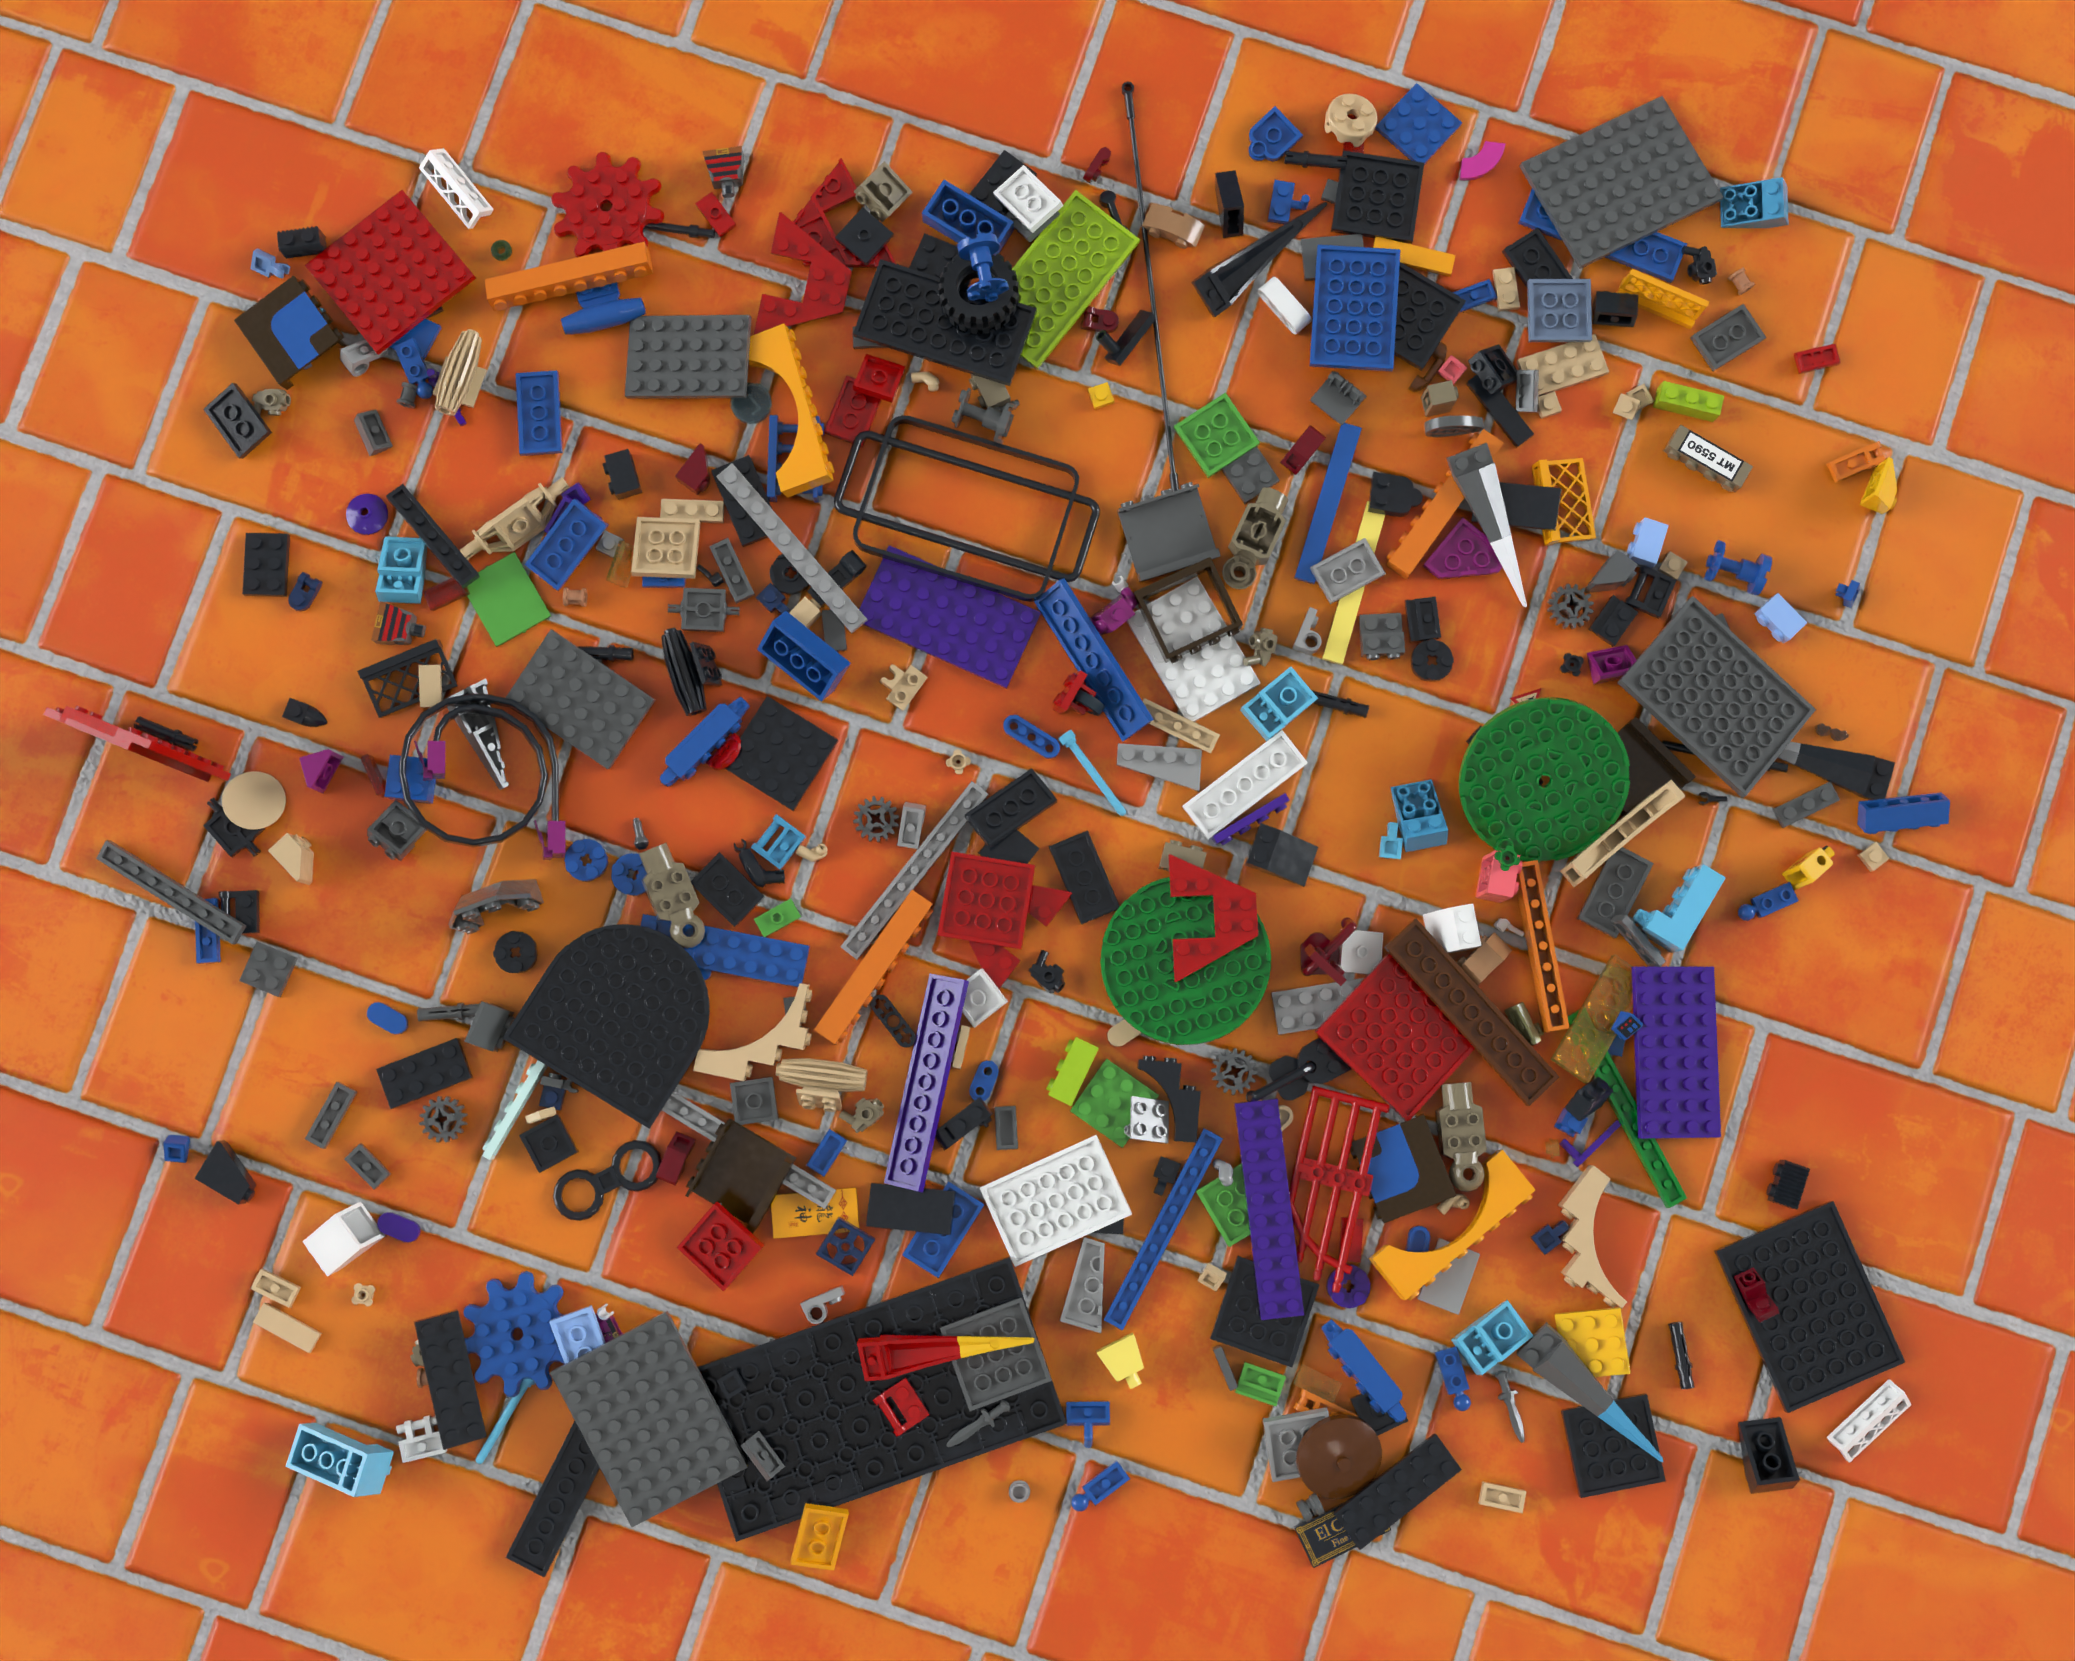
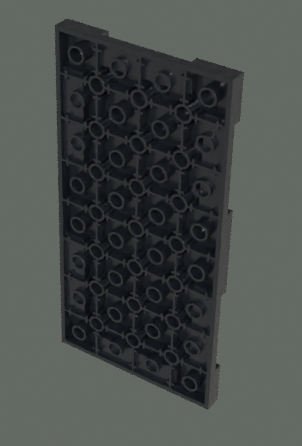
M1010 1256L733 1355L697 1366L749 1464L748 1468L717 1483L736 1542L801 1519L805 1503L835 1507L1067 1424L1052 1380L1002 1399L1009 1403L1010 1410L1009 1412H1003L993 1419L994 1427L991 1424L986 1425L965 1441L952 1447H947V1442L958 1431L975 1422L982 1415L981 1409L989 1412L998 1406L1001 1400L969 1411L952 1361L887 1380L865 1381L857 1347L859 1338L880 1337V1335L942 1336L940 1327L1020 1297L1023 1299L1038 1340ZM737 1369L747 1388L727 1400L716 1380ZM906 1377L930 1415L896 1437L893 1432L894 1428L880 1406L876 1405L873 1399ZM888 1397L886 1401L900 1423L904 1424L907 1422L892 1397ZM758 1431L785 1466L768 1481L765 1480L741 1447L745 1441Z

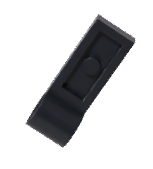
M851 550L841 558L839 564L829 571L828 574L843 590L866 569L867 565L854 550ZM812 587L807 590L821 608L826 604Z
M979 1097L938 1128L935 1139L945 1151L993 1113L982 1098Z

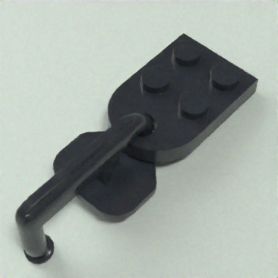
M1319 1037L1303 1046L1298 1053L1297 1059L1283 1056L1272 1062L1268 1072L1273 1082L1256 1091H1249L1246 1094V1100L1248 1102L1258 1101L1278 1091L1284 1100L1291 1101L1306 1093L1309 1082L1323 1084L1346 1073L1351 1068Z

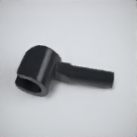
M700 564L697 566V569L710 580L714 587L724 582L718 572L711 575Z
M1701 792L1699 796H1706L1707 801L1698 803L1706 805L1714 801H1727V796H1710L1707 792Z

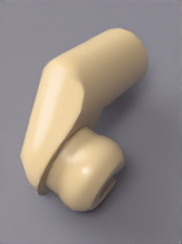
M930 372L911 373L912 383L924 382L928 385V390L932 392L939 389V379Z
M818 844V846L812 849L800 845L796 854L811 862H815L827 855L828 848L825 844Z

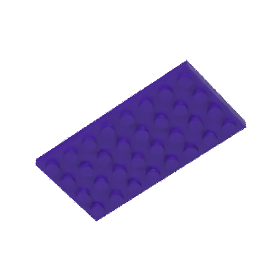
M890 545L887 548L888 552L933 565ZM885 558L882 559L859 609L868 620L863 624L864 626L1006 689L1041 615V612L996 592Z
M1632 967L1633 1014L1643 1023V1026L1634 1033L1638 1138L1721 1137L1714 967Z

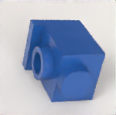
M1563 1108L1554 1127L1574 1137L1575 1134L1581 1133L1588 1118L1578 1121L1566 1108Z

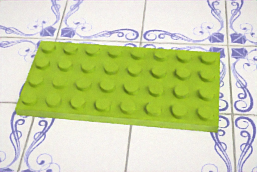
M1077 190L1072 193L1063 207L1060 208L1058 211L1060 215L1039 234L1012 268L1017 275L1018 303L1037 308V313L1021 355L1024 360L1037 370L1140 243L1138 237Z

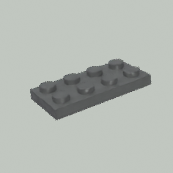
M1621 847L1605 861L1577 919L1612 938H1617L1619 931L1610 920L1615 915L1629 914L1654 863Z

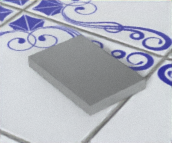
M1366 538L1310 567L1330 604L1386 574Z
M1438 1238L1435 1249L1443 1247L1450 1242ZM1467 1249V1254L1462 1258L1458 1259L1456 1257L1450 1262L1452 1266L1443 1273L1440 1271L1434 1276L1436 1278L1434 1282L1427 1287L1425 1285L1421 1287L1417 1299L1459 1315L1480 1253Z

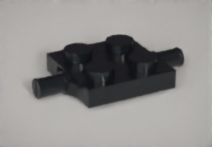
M215 798L207 802L215 813L203 826L229 856L234 857L245 848L254 857L257 856V853H260L261 850L253 842L265 828L245 829L239 827L228 819L223 807L220 806Z

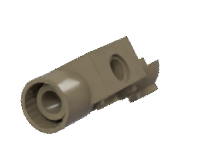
M1264 487L1256 503H1248L1228 546L1234 557L1226 561L1222 570L1223 579L1230 587L1245 589L1251 586L1257 574L1255 566L1267 564L1286 522L1282 514L1288 503V498L1283 493ZM1234 571H1241L1244 577H1236Z
M667 843L639 853L647 873L641 881L657 920L671 921V938L683 948L697 946L704 938L705 927L702 920L693 913L700 902L684 864L674 862ZM687 924L693 927V934L690 937L683 934V927Z
M1471 1082L1441 1085L1443 1106L1435 1111L1439 1152L1441 1155L1454 1160L1449 1170L1451 1183L1461 1191L1470 1192L1481 1186L1484 1180V1169L1478 1161V1157L1487 1151L1482 1107L1473 1103ZM1466 1168H1470L1473 1173L1469 1180L1463 1177V1172Z

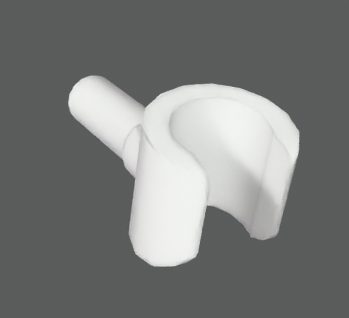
M1500 918L1494 924L1495 928L1502 933L1507 928L1521 937L1524 935L1523 931L1511 925L1507 919Z

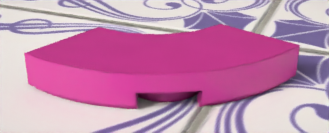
M1485 141L1482 150L1477 155L1471 158H1463L1459 180H1474L1491 171L1500 161L1505 149V143Z

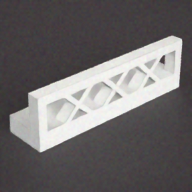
M444 148L429 150L419 169L466 227L473 229L480 217L491 215L494 209ZM430 162L434 165L435 174H432L428 169ZM441 177L446 180L447 189L442 186ZM454 193L459 196L460 205L454 201ZM466 208L473 213L471 219L467 217Z
M1888 1379L1826 1438L1841 1452L1844 1459L1850 1463L1912 1404L1905 1392Z

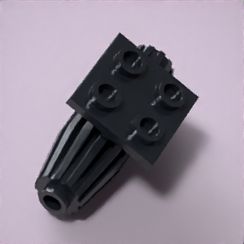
M676 628L667 629L664 631L661 639L664 661L675 695L686 716L700 714L707 710L703 684L722 685V674L720 669L716 667L714 660L716 658L715 652L710 646L692 642L689 646L681 630H676Z

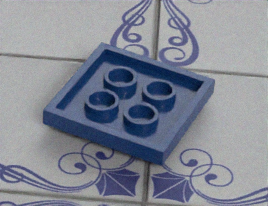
M1416 83L1376 125L1375 130L1408 159L1425 164L1455 133L1462 122Z

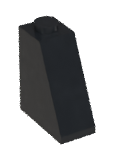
M1236 170L1215 173V191L1223 238L1243 236L1244 203Z
M225 1140L217 1141L194 1179L238 1205L245 1204L253 1198L256 1183L229 1143Z

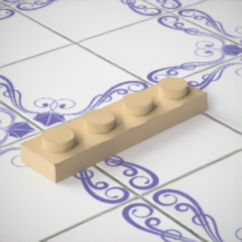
M1144 698L1143 703L1154 719L1149 724L1206 752H1212L1220 734Z

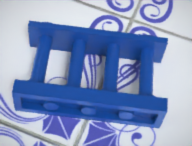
M769 415L767 498L769 502H777V495L782 493L776 476V472L782 467V463L779 462V455L791 453L794 446L779 442V435H783V432L797 433L798 424H783V422H780L778 415ZM816 416V421L821 425L824 435L825 425L821 423L820 416ZM823 485L799 494H813L814 502L819 503V496H823Z

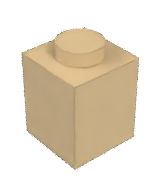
M806 597L790 612L793 617L808 629L822 615L819 610L821 606L813 598L809 600Z

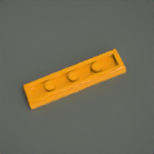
M1375 237L1373 248L1400 249V262L1408 267L1451 276L1456 255L1381 237Z

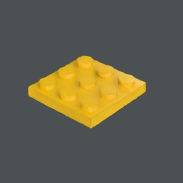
M1621 1307L1555 1313L1557 1332L1563 1336L1594 1377L1631 1373Z

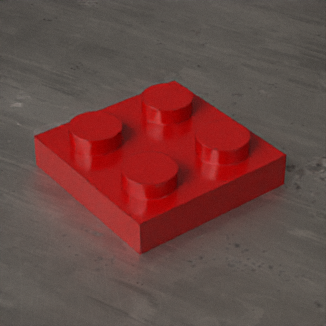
M866 354L853 384V390L892 403L905 372V366Z

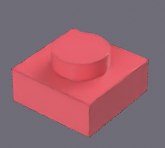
M1451 355L1437 373L1447 381L1452 380L1454 385L1467 367Z

